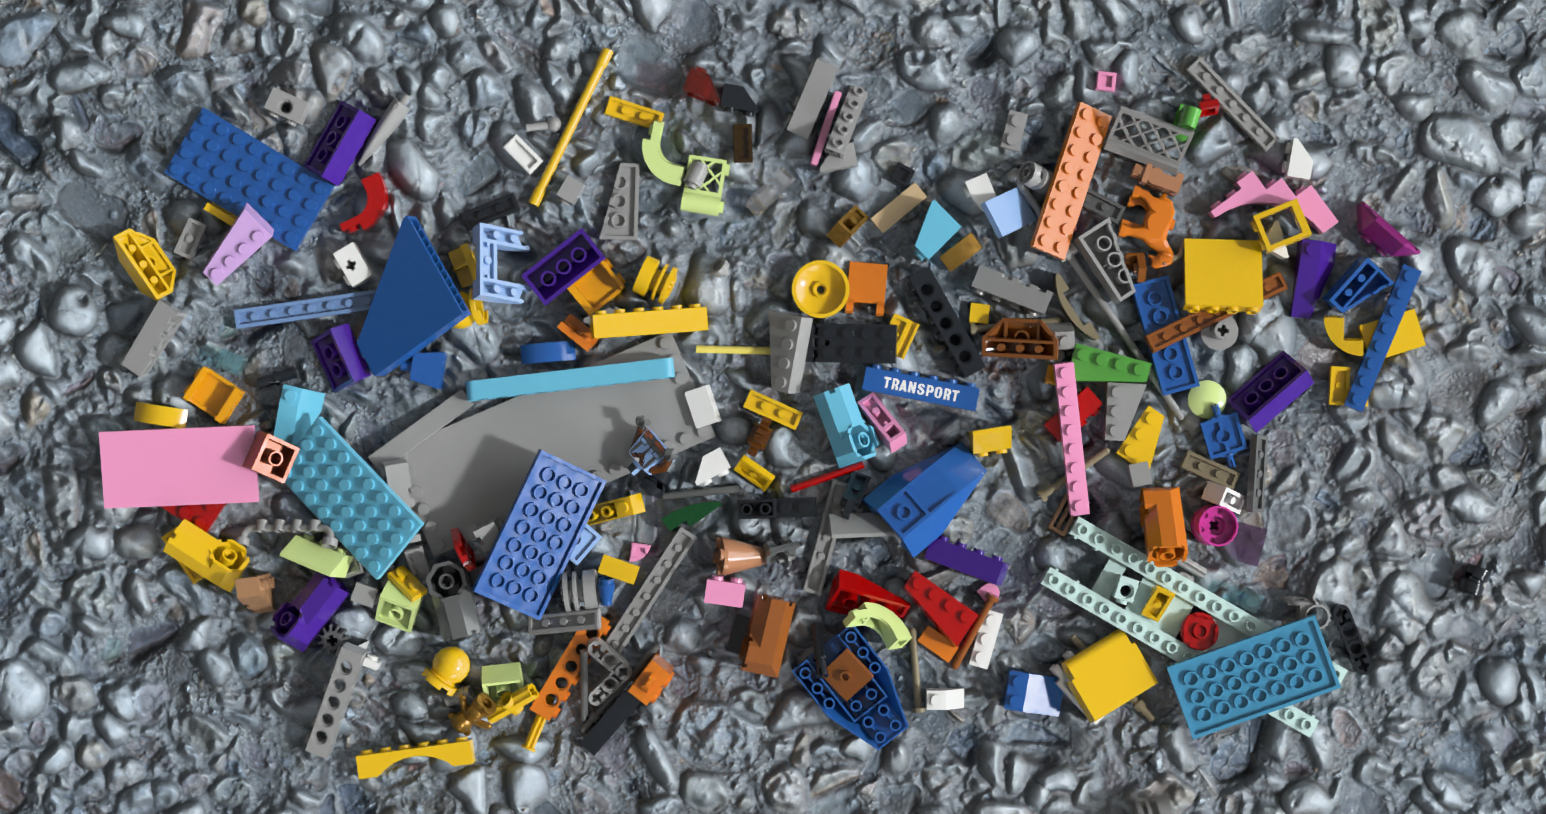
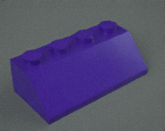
M341 100L303 167L339 186L344 180L350 165L353 164L358 151L364 145L366 137L373 129L376 119Z
M581 228L521 276L546 306L606 258L584 229Z
M1283 350L1232 394L1226 402L1238 413L1243 422L1257 433L1314 384V381L1308 371Z

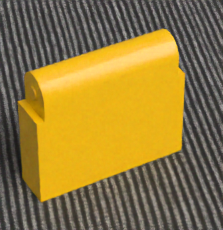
M1121 629L1115 630L1061 663L1069 679L1066 683L1089 722L1097 721L1159 683L1136 643H1131L1125 632Z

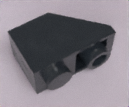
M724 83L720 104L724 112L735 114V111L743 112L742 115L754 117V114H759V108L743 86Z

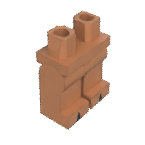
M1147 163L1145 166L1139 164L1133 166L1129 177L1138 180L1137 185L1141 187L1145 185L1150 189L1166 193L1172 197L1179 193L1184 174L1177 172L1174 176L1163 173L1159 168H1152L1153 165Z

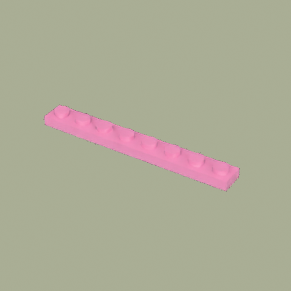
M1074 362L1053 364L1069 515L1071 517L1090 514Z

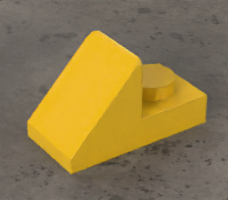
M1158 585L1153 586L1150 597L1141 610V615L1159 622L1173 600L1175 593Z

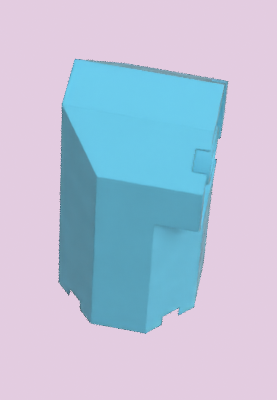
M849 383L813 396L839 469L876 456L874 450L879 444L874 427L864 424L865 421L862 420Z

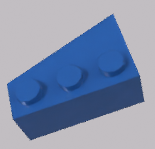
M1359 256L1322 297V300L1334 312L1344 313L1363 302L1366 298L1379 293L1385 287L1391 286L1394 282L1368 257Z

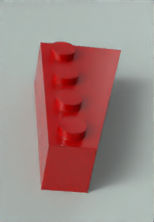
M917 571L912 572L902 586L904 592L923 611L925 616L931 620L953 648L957 647L978 617V614Z

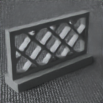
M1121 106L1106 138L1104 149L1144 164L1150 163L1153 167L1175 175L1179 170L1194 132ZM1124 113L1130 115L1133 120L1124 123L1121 116ZM1147 121L1151 127L1142 130L1139 122ZM1135 124L1138 132L1129 134L1126 127ZM1166 128L1169 134L1160 136L1157 129ZM1123 129L1126 136L1120 138L1115 136L1114 132ZM1154 131L1157 138L1148 141L1145 133ZM1182 134L1188 137L1186 141L1178 143L1175 136ZM1141 135L1144 142L1140 144L1134 143L1132 138ZM1172 138L1175 144L1166 147L1162 140ZM1159 142L1162 149L1156 151L1150 145ZM1177 148L1180 155L1176 158L1170 156L1168 151Z

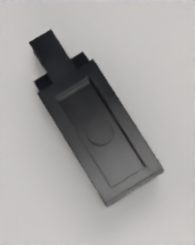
M853 471L841 500L840 506L844 507L842 518L848 520L852 511L857 512L871 477Z

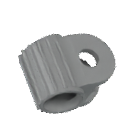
M1297 596L1283 597V602L1287 603L1288 606H1296L1295 618L1284 617L1281 620V625L1306 617L1309 610L1313 607L1324 608V614L1321 619L1317 620L1320 629H1324L1326 625L1329 626L1328 623L1331 621L1330 616L1332 615L1329 612L1330 609L1322 600L1320 601L1318 598L1313 599L1312 597L1311 599Z

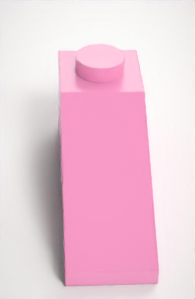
M873 392L857 402L872 427H874L875 432L891 453L907 444L906 432Z

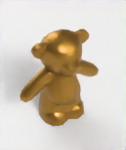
M480 693L470 706L467 704L466 696L460 695L461 712H450L448 714L452 727L457 732L469 736L473 724L484 729L492 728L489 722L481 719L493 715L497 707L496 703L487 693Z

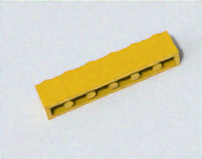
M690 304L689 308L682 309V305L670 306L671 310H663V306L652 307V311H644V308H634L633 312L625 313V309L614 310V314H606V310L595 311V315L590 316L591 339L708 330L707 307H701V304Z

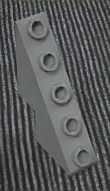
M850 86L826 145L825 153L841 159L844 158L868 92L864 91L862 87Z

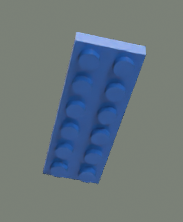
M1168 275L1133 284L1136 290L1133 293V298L1144 336L1181 319ZM1186 338L1153 354L1148 347L1161 396L1200 386Z

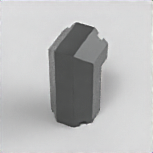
M456 559L434 564L426 577L429 594L433 598L443 642L449 639L455 640L470 636L475 632H482L483 629L468 570Z

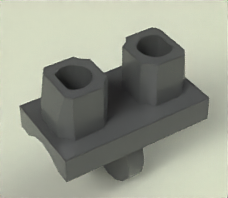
M785 536L779 540V546H776L772 540L765 542L763 546L766 554L763 559L765 564L777 562V564H782L785 568L792 565V560H795L796 549L800 547L798 541L792 542L788 536Z

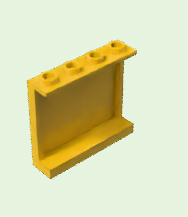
M1184 238L1181 244L1184 247V305L1182 310H1188L1190 313L1207 311L1212 314L1219 311H1227L1228 314L1246 312V314L1250 315L1261 311L1263 308L1262 250L1259 247L1258 240Z

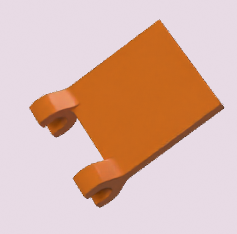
M850 261L848 275L850 290L845 313L853 314L854 303L875 304V316L883 317L888 265Z

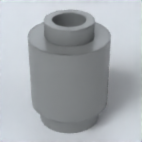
M694 160L683 179L686 183L685 186L692 190L700 189L708 173V166L701 161Z

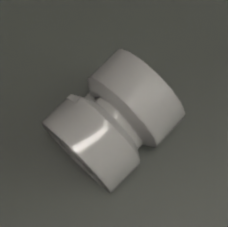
M1027 161L1020 167L1017 179L1022 185L1043 194L1048 191L1053 172L1033 161Z

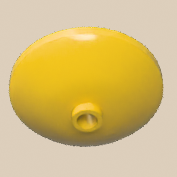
M817 260L809 262L800 268L793 279V299L798 308L811 317L826 318L835 315L844 307L849 297L850 288L846 274L839 266L829 261ZM819 286L824 288V292L821 294L817 292Z

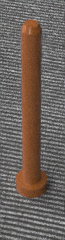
M987 592L985 596L987 600L951 664L953 669L959 668L993 603L998 602L999 597L993 593Z

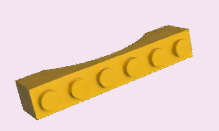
M467 736L456 737V741L448 742V739H440L435 744H429V741L419 742L418 746L410 747V744L399 745V749H391V746L382 747L377 752H372V749H366L356 756L359 779L378 777L393 763L413 756L435 757L453 766L473 764L476 761L473 738L467 739Z

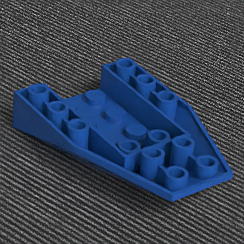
M856 626L844 627L824 643L826 656L828 657L827 666L848 648L874 675L848 701L824 678H816L815 662H813L814 652L793 667L792 672L827 717L872 747L880 750L907 729L909 725L889 669Z

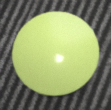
M1204 380L1199 382L1200 386L1191 388L1188 394V406L1198 417L1206 419L1213 417L1212 404L1219 403L1221 412L1225 408L1226 394L1218 383Z

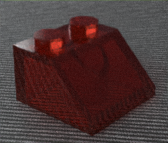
M691 67L683 87L684 94L720 108L719 96L707 70L701 67H696V69Z

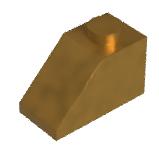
M855 205L834 225L826 236L841 248L869 217Z

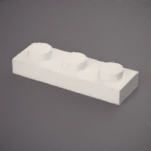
M989 611L976 635L968 664L988 669L1002 621V613Z

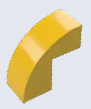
M1325 315L1324 325L1331 341L1338 348L1349 354L1363 356L1364 338H1344V315Z
M136 402L133 421L185 428L188 410Z

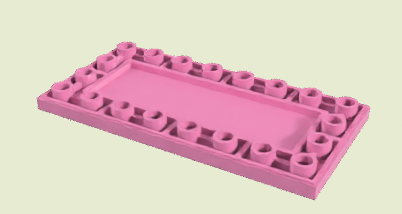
M255 425L100 431L99 444L104 509L259 502L258 473L242 466L255 439Z

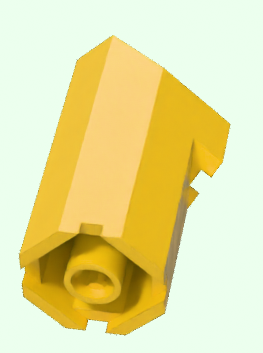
M184 519L175 529L173 537H170L163 552L213 584L231 593L236 586L235 579L241 578L250 561L249 557H246V548L233 539L221 542L222 540H218L189 520Z

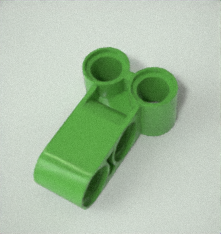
M1180 103L1173 124L1194 131L1202 111L1196 107ZM1179 134L1175 137L1177 141L1183 142L1186 141L1188 136Z

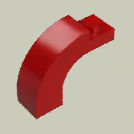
M377 172L361 180L367 192V205L362 213L339 224L343 232L354 233L359 230V226L364 231H368L382 219L388 205V189L381 173Z

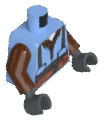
M644 415L638 416L635 420L637 429L631 449L629 450L634 461L627 466V469L634 476L641 469L649 475L667 472L672 462L678 458L677 454H672L674 448H667L653 431L646 428V426L651 424V421L649 419L644 420Z

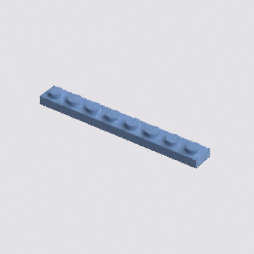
M376 290L234 310L236 329L369 311Z

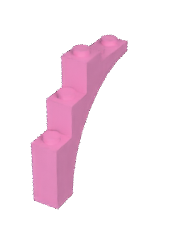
M1245 171L1236 177L1238 181L1234 186L1238 191L1235 189L1225 195L1227 197L1225 201L1221 203L1218 200L1210 206L1212 210L1208 212L1211 219H1214L1222 213L1239 206L1258 204L1276 207L1297 198L1307 223L1319 235L1325 233L1339 222L1312 185L1308 187L1301 186L1295 191L1296 195H1294L1282 178L1278 180L1272 179L1266 184L1267 188H1265L1253 171L1248 174Z

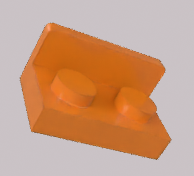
M569 314L564 322L561 321L557 326L558 329L587 352L599 340L591 339V329L573 314Z

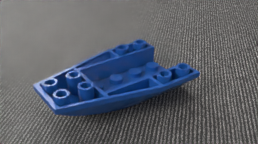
M960 442L890 476L862 501L875 515L877 513L902 540L901 545L914 558L943 534L987 470L968 448Z

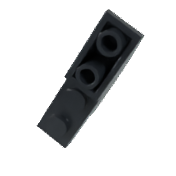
M816 497L738 500V519L817 516Z

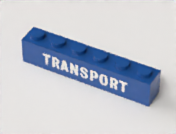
M870 364V367L866 366L861 390L976 411L980 388H976V384L965 382L964 385H959L957 380L946 378L944 382L939 381L937 376L927 375V378L919 377L920 373L908 371V374L900 373L901 369L889 367V371L882 370L881 365Z

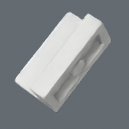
M710 384L685 392L696 428L722 421Z

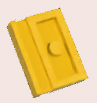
M894 313L889 325H898L897 357L904 360L920 324Z

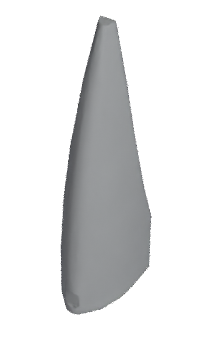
M404 93L400 100L397 98L392 100L373 130L357 165L361 166L411 110V108L406 106L411 98L409 95Z

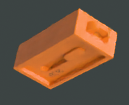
M656 653L633 682L628 692L646 706L649 702L653 704L659 697L663 689L662 687L665 688L672 680L674 666Z

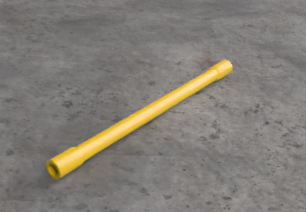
M603 47L592 74L539 183L528 201L529 203L539 207L546 188L604 69L613 55V51Z

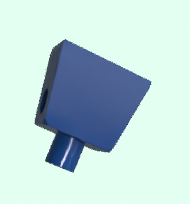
M416 353L413 355V360H406L401 364L400 370L411 372L410 380L436 389H442L447 353Z

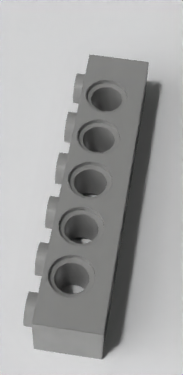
M346 642L342 647H338L335 654L337 658L336 664H332L329 675H331L330 681H327L323 688V692H325L324 698H321L317 705L318 715H315L311 722L312 732L308 733L305 739V744H307L305 751L325 759L332 753L365 660L367 649ZM343 662H348L351 668H346ZM337 679H341L344 682V686L339 685ZM331 696L336 697L338 703L333 702ZM325 714L331 715L332 720H328ZM319 731H323L326 737H322Z

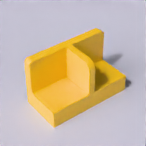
M465 243L460 248L448 253L454 267L453 270L456 272L463 288L472 285L473 281L476 280V259L470 245Z

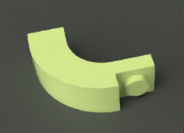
M656 120L649 128L651 138H643L642 141L644 160L656 177L666 183L681 186L683 185L686 166L672 163L664 157L660 147L664 122Z
M864 602L858 609L851 610L843 620L846 628L867 626L875 630L881 636L887 650L902 648L912 638L905 624L895 613L876 603Z

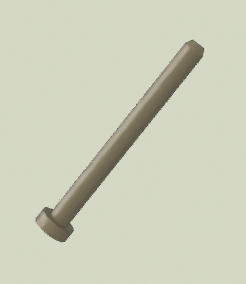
M1104 447L1084 462L1085 470L1108 455L1110 449ZM1065 476L1045 490H1038L1036 493L1039 498L1046 502L1049 495L1066 484Z
M910 628L909 633L912 638L909 640L914 695L912 713L925 712V707H922L917 634L915 628Z

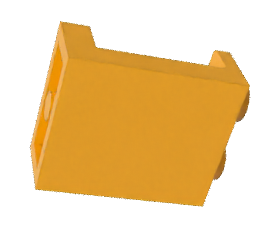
M607 258L567 288L589 316L603 308L626 288L624 285L625 279L620 273L616 275L611 270L614 266Z
M203 366L194 374L195 380L193 383L188 384L185 388L183 399L190 401L213 416L214 420L219 423L225 424L246 391L211 368Z

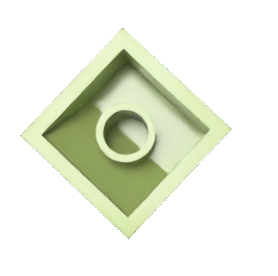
M388 580L379 597L375 620L411 633L423 597L411 602Z
M520 662L482 666L483 691L495 703L499 701L503 693L507 691L514 693L524 687Z

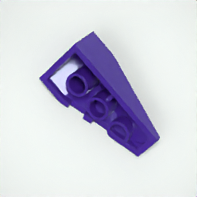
M1308 239L1297 242L1290 317L1311 318L1335 264L1336 244Z

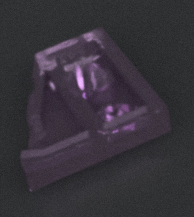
M1238 522V532L1233 539L1238 562L1258 567L1268 530Z

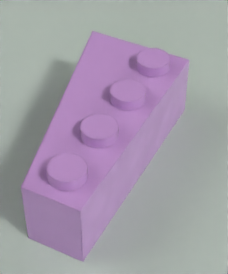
M246 202L242 211L206 263L203 273L217 286L273 236L274 229Z

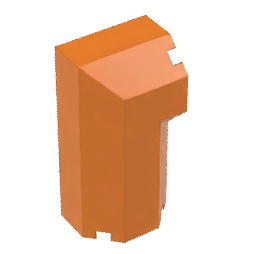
M1179 487L1141 488L1139 494V502H1141L1139 516L1140 524L1144 531L1147 561L1150 563L1153 561L1157 567H1174L1178 565L1177 561L1181 559L1182 562L1186 561L1188 547Z

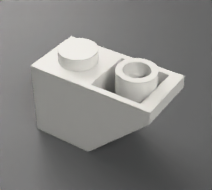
M1293 138L1290 142H1287L1285 147L1287 160L1282 165L1283 178L1306 182L1311 177L1313 159L1299 139Z
M721 447L703 456L695 481L697 486L701 484L704 487L713 482L712 477L718 475L720 478L730 473L728 469L731 466Z

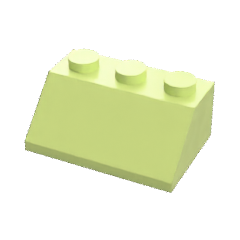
M304 533L303 536L295 535L280 553L281 557L329 577L341 578L346 577L353 559L352 555L347 554L348 550L337 547V549L324 548L321 546L322 540L318 542L314 540V536Z

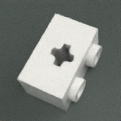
M352 242L333 253L335 257L333 261L338 269L342 268L345 273L343 278L348 286L352 285V287L356 288L375 277L356 243ZM350 262L356 263L354 266L355 270L349 269L351 266Z

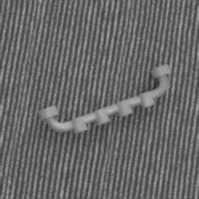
M258 519L257 524L246 526L241 531L240 536L235 537L234 540L245 548H249L250 539L247 536L251 532H275L280 534L285 532L297 534L302 532L314 534L325 532L327 537L322 538V547L336 549L338 539L334 538V532L330 526L321 524V521L317 519H310L309 524H304V521L300 519H293L292 524H286V521L283 519H275L274 524H269V521L265 519Z

